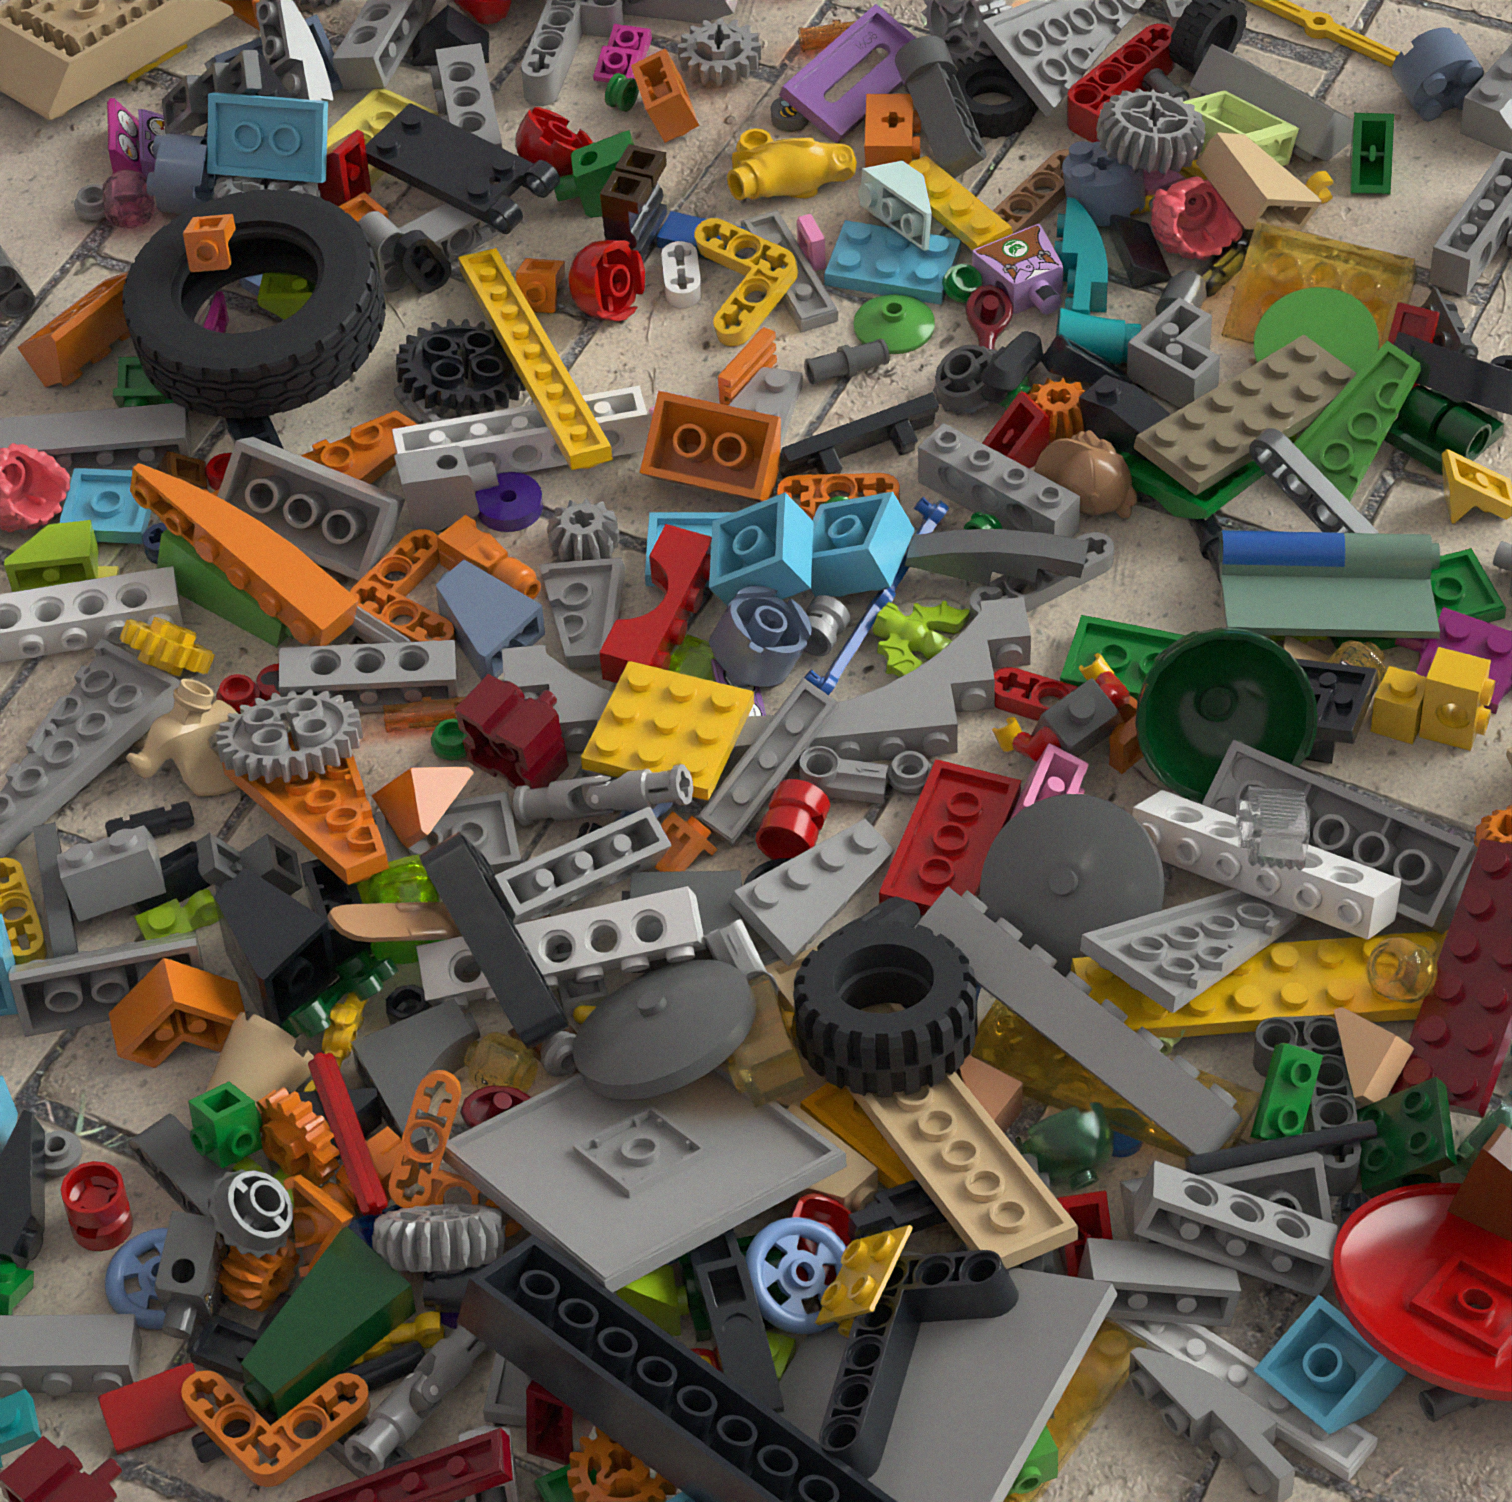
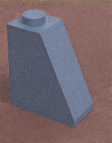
M464 559L451 571L444 573L438 583L435 584L439 614L452 622L456 641L481 681L488 673L496 678L503 673L502 649L533 646L545 635L541 604Z

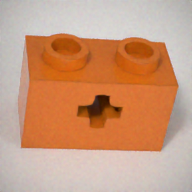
M666 49L658 51L631 65L645 109L664 143L683 136L699 126L685 83Z
M866 94L865 168L897 161H904L909 164L913 160L920 159V136H913V133H921V120L917 110H913L911 95Z

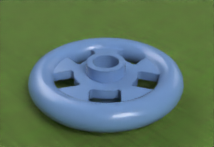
M800 1217L777 1220L758 1232L748 1247L745 1260L761 1316L781 1330L795 1334L818 1333L837 1323L834 1321L818 1326L815 1321L820 1311L806 1314L801 1300H808L817 1295L821 1303L822 1295L828 1288L824 1284L825 1272L822 1265L834 1266L837 1278L843 1265L841 1257L847 1248L839 1236L817 1221ZM799 1237L811 1240L817 1244L815 1256L810 1252L797 1249ZM773 1246H776L785 1253V1256L779 1261L777 1268L765 1261L767 1253ZM797 1266L802 1267L808 1275L807 1282L797 1277ZM775 1281L781 1292L789 1297L782 1305H779L767 1290V1287Z
M168 1228L149 1230L127 1241L112 1257L106 1271L105 1292L114 1311L117 1314H135L138 1327L160 1330L166 1314L164 1310H151L148 1308L150 1299L159 1300L155 1292V1276L158 1273ZM152 1249H156L160 1254L148 1260L144 1265L137 1259ZM138 1277L141 1291L127 1294L124 1280Z

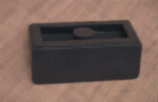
M1111 215L1110 237L1132 288L1169 281L1172 277L1149 224L1121 215Z
M191 841L160 858L166 893L131 904L138 914L176 898L180 903L195 893L211 886V884L203 879L198 870L199 858L196 842Z

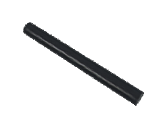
M1367 1120L1185 1157V1166L1187 1172L1199 1175L1376 1139L1377 1128L1373 1120Z

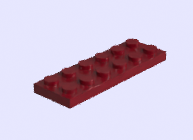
M1481 839L1408 1044L1414 1050L1390 1092L1393 1095L1437 1077L1446 1085L1449 1111L1484 1119L1512 1039V844Z

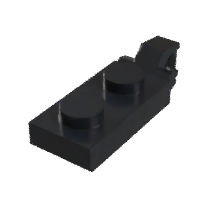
M915 1179L875 1193L874 1201L864 1207L865 1209L848 1214L847 1233L851 1241L910 1225L913 1228L910 1234L948 1220Z

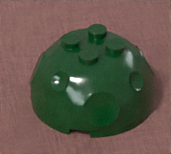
M1220 627L1200 632L1193 631L1172 643L1156 656L1154 664L1145 676L1138 695L1135 725L1139 747L1149 768L1158 779L1184 798L1202 805L1233 740L1295 767H1299L1306 756L1309 757L1317 731L1318 715L1314 692L1306 672L1288 651L1265 636L1244 629Z

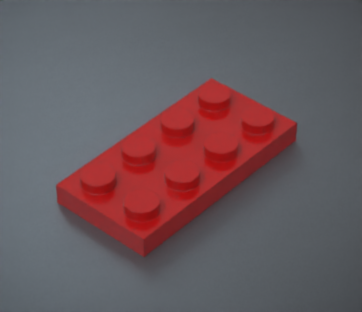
M935 759L880 888L879 904L897 896L914 902L920 910V915L924 916L947 887L960 896L967 890L978 898L981 874L987 853L998 833L1011 818L1021 793V780Z

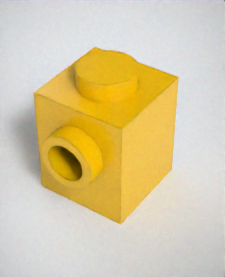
M1389 666L1374 696L1370 732L1413 745L1420 730L1427 677Z

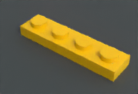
M925 155L908 164L924 175L932 212L931 216L971 250L1013 234L1012 227L928 156Z

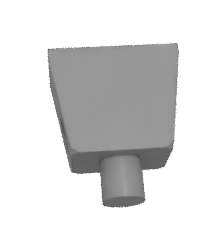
M460 446L394 455L414 530L427 529L435 533L450 527L464 515L470 518L477 516L480 511L475 492L499 486L493 461L468 467L463 448Z

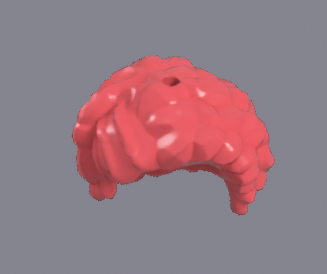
M1198 176L1190 177L1171 185L1167 191L1163 189L1156 190L1151 208V226L1153 227L1155 239L1163 244V248L1168 253H1179L1183 258H1197L1207 261L1212 255H1221L1223 247L1230 246L1232 242H1236L1242 237L1243 225L1208 179L1203 180Z
M12 443L8 448H0L1 530L14 532L20 529H36L40 525L44 526L50 523L54 515L62 511L59 502L66 498V492L70 490V475L66 472L65 468H62L56 462L54 457L47 455L44 451L38 452L37 449L29 448L24 444L17 445Z

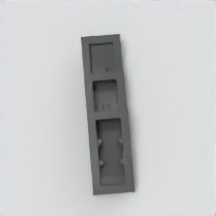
M242 50L230 63H213L202 75H186L162 99L165 134H182L208 123L209 93L255 95L260 91L262 85L258 51Z
M1005 529L950 530L912 535L905 566L989 586L992 572L1035 582L1038 568L1081 578L1089 541L1048 533Z

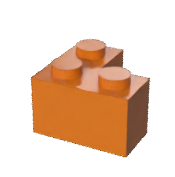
M163 958L108 1015L118 1057L157 1068L183 1041L221 1053L234 1020L240 1012H245L238 982Z

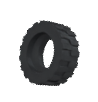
M1192 0L1183 10L1184 12L1181 17L1178 18L1176 27L1171 35L1169 55L1173 59L1172 61L1195 75L1211 44L1233 54L1246 27L1247 10H1245V4L1240 0Z
M982 59L979 62H971L963 69L960 68L957 71L956 78L980 138L990 137V139H998V137L1003 136L1009 137L1013 133L1021 132L1026 125L1032 122V116L1035 114V102L1000 59ZM991 92L1002 93L1012 98L1008 102L997 105L982 104L973 100L977 95Z

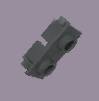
M1434 287L1425 303L1421 306V308L1440 312L1432 343L1477 358L1478 348L1473 344L1469 334L1463 333L1465 326L1458 314L1456 304L1443 299L1438 288Z

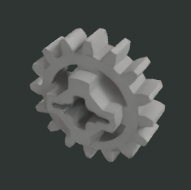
M718 18L717 22L713 24L708 20H703L702 28L692 25L689 27L690 34L681 35V43L678 44V59L681 70L688 71V78L690 79L700 76L701 84L705 85L710 80L715 81L717 86H721L723 81L726 80L736 84L737 76L747 79L750 77V70H757L759 68L758 60H761L758 33H751L750 25L739 28L738 20L736 19L729 24L724 23L723 18Z

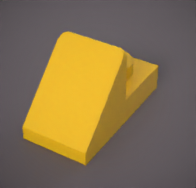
M1448 449L1441 454L1444 497L1452 524L1456 523L1475 505L1484 512H1491L1506 520L1512 516V485L1509 478Z

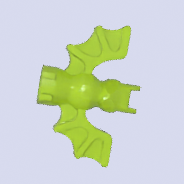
M942 601L940 605L935 607H924L914 603L912 614L904 616L898 610V606L888 602L877 614L873 626V634L886 640L880 641L877 647V653L887 659L886 674H894L900 678L921 666L922 662L912 654L913 652L919 651L929 660L940 653L952 640L932 630H940L952 634L958 633L968 622L970 610L953 608L946 601Z

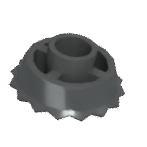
M974 344L963 345L950 351L941 360L936 370L933 391L936 394L937 402L942 404L945 411H953L956 415L964 412L974 414L979 408L988 407L989 402L981 394L984 383L980 376L997 350Z
M243 1169L237 1172H225L223 1178L214 1180V1189L207 1194L211 1202L207 1212L214 1219V1230L223 1234L225 1244L236 1246L240 1254L251 1253L258 1259L265 1254L274 1256L280 1247H286L287 1238L292 1233L293 1205L288 1192L278 1180L267 1173L255 1170L245 1171Z

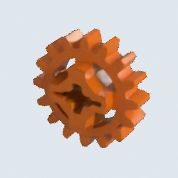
M282 1087L278 1091L273 1090L256 1102L263 1121L262 1127L259 1128L263 1136L261 1137L262 1150L270 1161H276L280 1165L284 1174L289 1176L302 1175L317 1187L335 1175L334 1171L340 1167V1164L334 1157L340 1153L330 1143L334 1135L322 1115L317 1116L312 1112L313 1108L310 1101H301L298 1092L293 1091L289 1094L286 1088Z
M596 1426L597 1438L592 1440L582 1436L579 1439L581 1452H571L569 1455L571 1469L567 1471L569 1488H572L573 1502H666L667 1495L677 1494L676 1486L658 1473H656L654 1479L650 1477V1467ZM592 1468L597 1471V1483L594 1486L589 1479Z

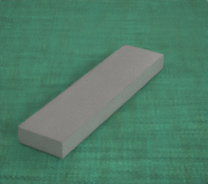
M776 210L742 220L741 227H745L746 231L786 248L793 253L798 276L781 299L800 332L837 322L838 310L779 211Z
M802 678L696 819L713 834L733 847L773 795L776 786L785 779L800 759L802 753L807 750L837 710L839 702Z

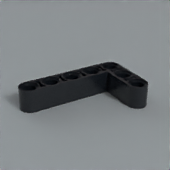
M458 832L419 855L422 865L525 1047L531 1050L569 1027L570 1024L490 882L496 874L482 852L461 832Z
M975 1250L899 1256L874 1311L855 1316L819 1432V1443L825 1451L839 1458L866 1479L871 1478L877 1472L921 1323L994 1318L1008 1313L1016 1305L1019 1292L998 1253L992 1250Z

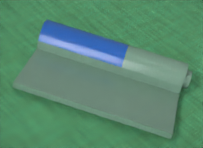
M1221 530L1218 559L1226 628L1244 629L1259 635L1439 639L1440 629L1430 577L1431 570L1439 568L1440 546L1439 543H1432V537L1429 534Z

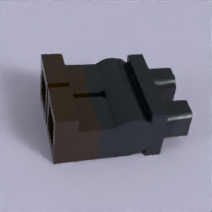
M628 144L615 167L616 171L613 170L600 193L605 240H625L629 242V248L637 250L643 261L650 243H653L658 234L657 231L667 215V205L661 203L664 196L663 190L658 184V180L667 166L666 152Z

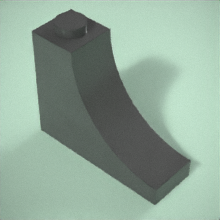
M454 998L351 1042L356 1071L366 1088H377L382 1117L388 1127L401 1140L416 1089L422 1078L435 1070H445L454 1074L467 1064L478 1059L475 1040L480 1038L479 1028L470 1012L463 1014ZM438 1081L434 1088L426 1087V1092L430 1093L433 1098L444 1082ZM418 1109L417 1115L425 1116L426 1113ZM423 1126L418 1127L412 1133L411 1140L413 1146L421 1152H429L427 1136ZM418 1162L419 1170L422 1168L423 1165L427 1167L431 1165V1163Z

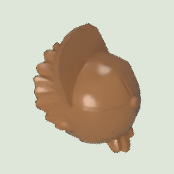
M1091 430L1085 433L1080 431L1077 435H1073L1071 439L1065 438L1053 441L1046 446L1037 460L1034 472L1080 496V513L1099 516L1115 511L1120 518L1126 517L1128 519L1131 516L1132 506H1135L1137 503V493L1132 487L1130 470L1123 456L1116 453L1112 444L1104 439L1100 440Z

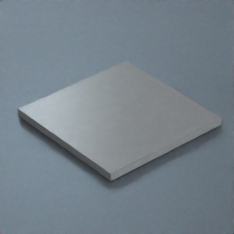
M723 1062L706 1075L686 1086L665 1094L632 1100L613 1099L602 1096L590 1089L584 1082L581 1074H578L448 1140L442 1159L531 1234L538 1237L612 1293L847 1167L846 1153Z
M902 1251L900 1256L920 1255L922 1253ZM1009 1268L1007 1271L1019 1292V1298L1016 1305L1008 1313L994 1318L922 1322L880 1466L877 1472L867 1480L897 1502H1003L1118 1295L1112 1283ZM838 1323L824 1331L808 1334L782 1376L781 1381H779L784 1412L777 1414L818 1444H820L819 1432L848 1338L838 1332Z

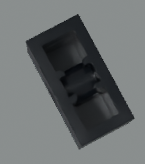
M320 859L301 863L306 894L312 911L328 920L327 915L334 907L363 904L356 883L347 885ZM328 920L336 964L341 963L362 949H366L369 955L373 954L372 942L352 940L340 934Z

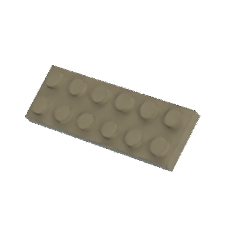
M1302 335L1138 434L1134 449L1193 494L1198 495L1251 462L1253 458L1250 454L1249 446L1264 430L1274 428L1289 438L1312 424L1357 373L1307 336Z

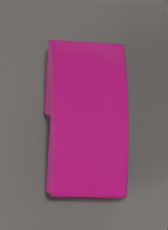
M614 24L608 45H602L593 74L594 81L609 83L616 73L625 75L627 79L630 77L635 79L631 65L646 58L652 41L651 29Z

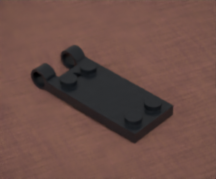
M409 103L365 145L368 164L491 225L502 234H509L523 220L521 209L509 198L521 186L529 189L534 195L545 198L560 184L558 172L546 161L538 160L534 164L412 103Z

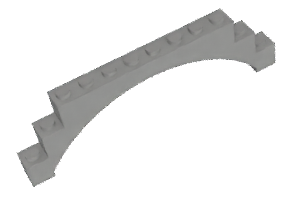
M1024 597L980 601L979 614L940 653L914 671L881 688L839 702L837 710L808 748L824 746L836 752L839 759L862 762L893 760L898 754L905 751H915L923 756L958 753L956 712L993 709L995 694L993 668L1030 665L1031 633ZM545 645L502 649L504 681H510L517 685L525 696L524 700H527L529 697L536 700L544 690L552 692L557 698V703L553 708L559 715L561 736L565 741L566 751L585 750L613 692L603 689L568 670L546 654ZM774 715L748 716L720 777L728 776ZM800 759L792 769H799ZM609 776V777H611L610 780H616V779H618V778H616V777Z

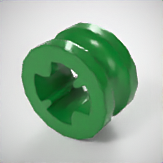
M621 73L614 74L605 90L606 105L610 107L617 106L619 110L624 112L629 111L634 106L639 94L636 80L631 77L627 79Z

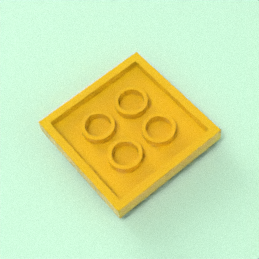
M628 661L581 756L582 769L619 778L628 771L650 769L654 773L669 771L674 765L684 764L690 771L693 781L692 797L709 801L754 705V691Z

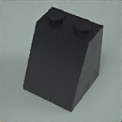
M244 868L235 878L228 880L221 886L218 893L214 896L226 954L260 1017L279 1027L288 1020V1016L297 1007L326 989L338 978V974L334 969L336 963L328 920L247 868Z

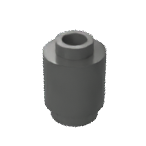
M1189 270L1181 271L1172 276L1156 305V315H1160L1178 298L1201 308L1207 295L1204 279L1196 272Z

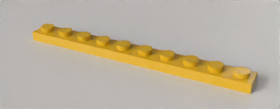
M497 248L458 257L462 276L571 470L589 469L600 463L612 461V449L609 441Z

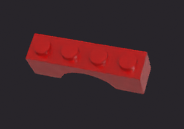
M665 524L649 555L652 583L664 592L665 597L654 610L643 616L615 621L599 652L603 680L618 683L628 661L669 670L671 652L675 645L680 646L687 631V620L691 612L697 613L703 600V589L710 578L711 536Z

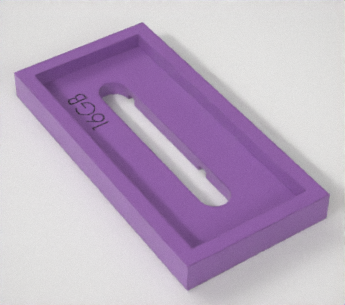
M875 4L785 83L779 96L832 141L839 143L865 120L866 94H893L903 85L895 65V56L902 46L916 39V37L880 6ZM883 48L888 52V56L838 101L834 103L826 101L824 95L834 87L835 83L843 79L871 54L872 50Z

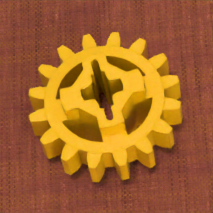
M154 617L151 625L143 621L138 622L133 619H127L119 637L123 643L130 645L131 648L140 650L137 660L176 676H181L184 668L195 673L197 671L201 674H208L215 657L213 651L204 648L201 644L194 643L197 633L159 617Z

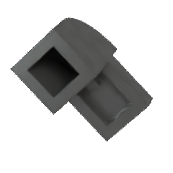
M211 833L196 841L199 858L198 870L207 883L215 885L216 894L225 882L235 878L244 868L249 869L289 896L303 888L297 853L269 834L264 835L240 852Z

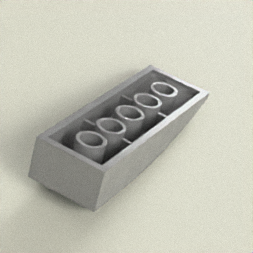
M1235 740L1232 741L1202 805L1402 879L1396 916L1441 935L1446 930H1449L1478 849L1472 842Z

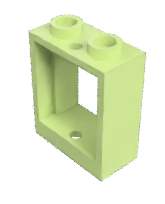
M1225 90L1183 102L1184 104L1194 105L1195 111L1202 114V122L1205 123L1204 131L1206 133L1202 151L1199 155L1204 152L1208 141L1216 133L1245 134L1281 166L1289 164L1299 131L1298 127Z

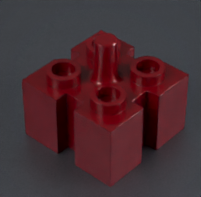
M488 673L454 709L459 730L468 735L463 740L468 762L493 777L499 774L507 779L508 786L513 789L528 785L530 789L549 787V784L554 782L569 766L565 741L561 736L559 715L553 708L557 703L556 696L552 692L544 690L536 700L530 697L524 700L525 696L517 685L510 681L503 682Z
M42 1436L0 1473V1487L4 1498L9 1502H114L117 1494L110 1483L122 1473V1469L114 1459L108 1458L90 1475L85 1471L81 1473L79 1471L83 1468L82 1463L71 1449L65 1445L58 1449L45 1436Z

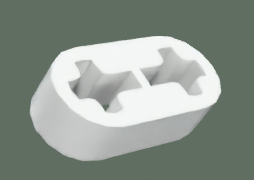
M684 241L672 242L664 247L661 254L665 298L671 306L677 308L692 307L701 299L698 253L696 247L691 243ZM684 260V266H677L676 261ZM686 283L687 289H679L678 284Z

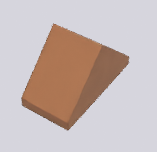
M969 1055L956 1070V1074L1005 1134L1022 1112L1023 1082Z

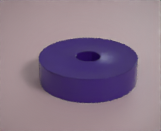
M498 473L496 475L499 486L475 493L480 511L477 516L486 527L492 530L515 532L525 529L534 524L543 511L541 487L536 480L523 473Z

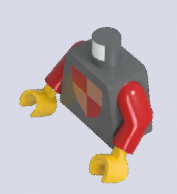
M1096 653L1094 655L1096 660L1091 665L1085 668L1082 665L1079 666V671L1087 681L1046 710L1040 716L1031 735L1021 730L1015 717L1007 718V726L999 729L993 728L992 732L1004 752L1015 750L1036 763L1049 743L1079 758L1111 735L1118 724L1124 722L1119 710H1122L1129 703V691L1114 675L1113 670L1101 654Z

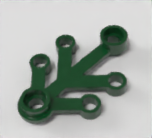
M362 949L343 960L334 968L339 976L336 982L297 1007L288 1016V1020L279 1027L294 1038L304 1033L306 1038L310 1039L331 1025L327 1017L330 1014L329 1011L345 994L354 992L359 1001L362 1002L379 992L384 987L382 983L399 971L390 956L378 960L376 956L370 957L366 949Z

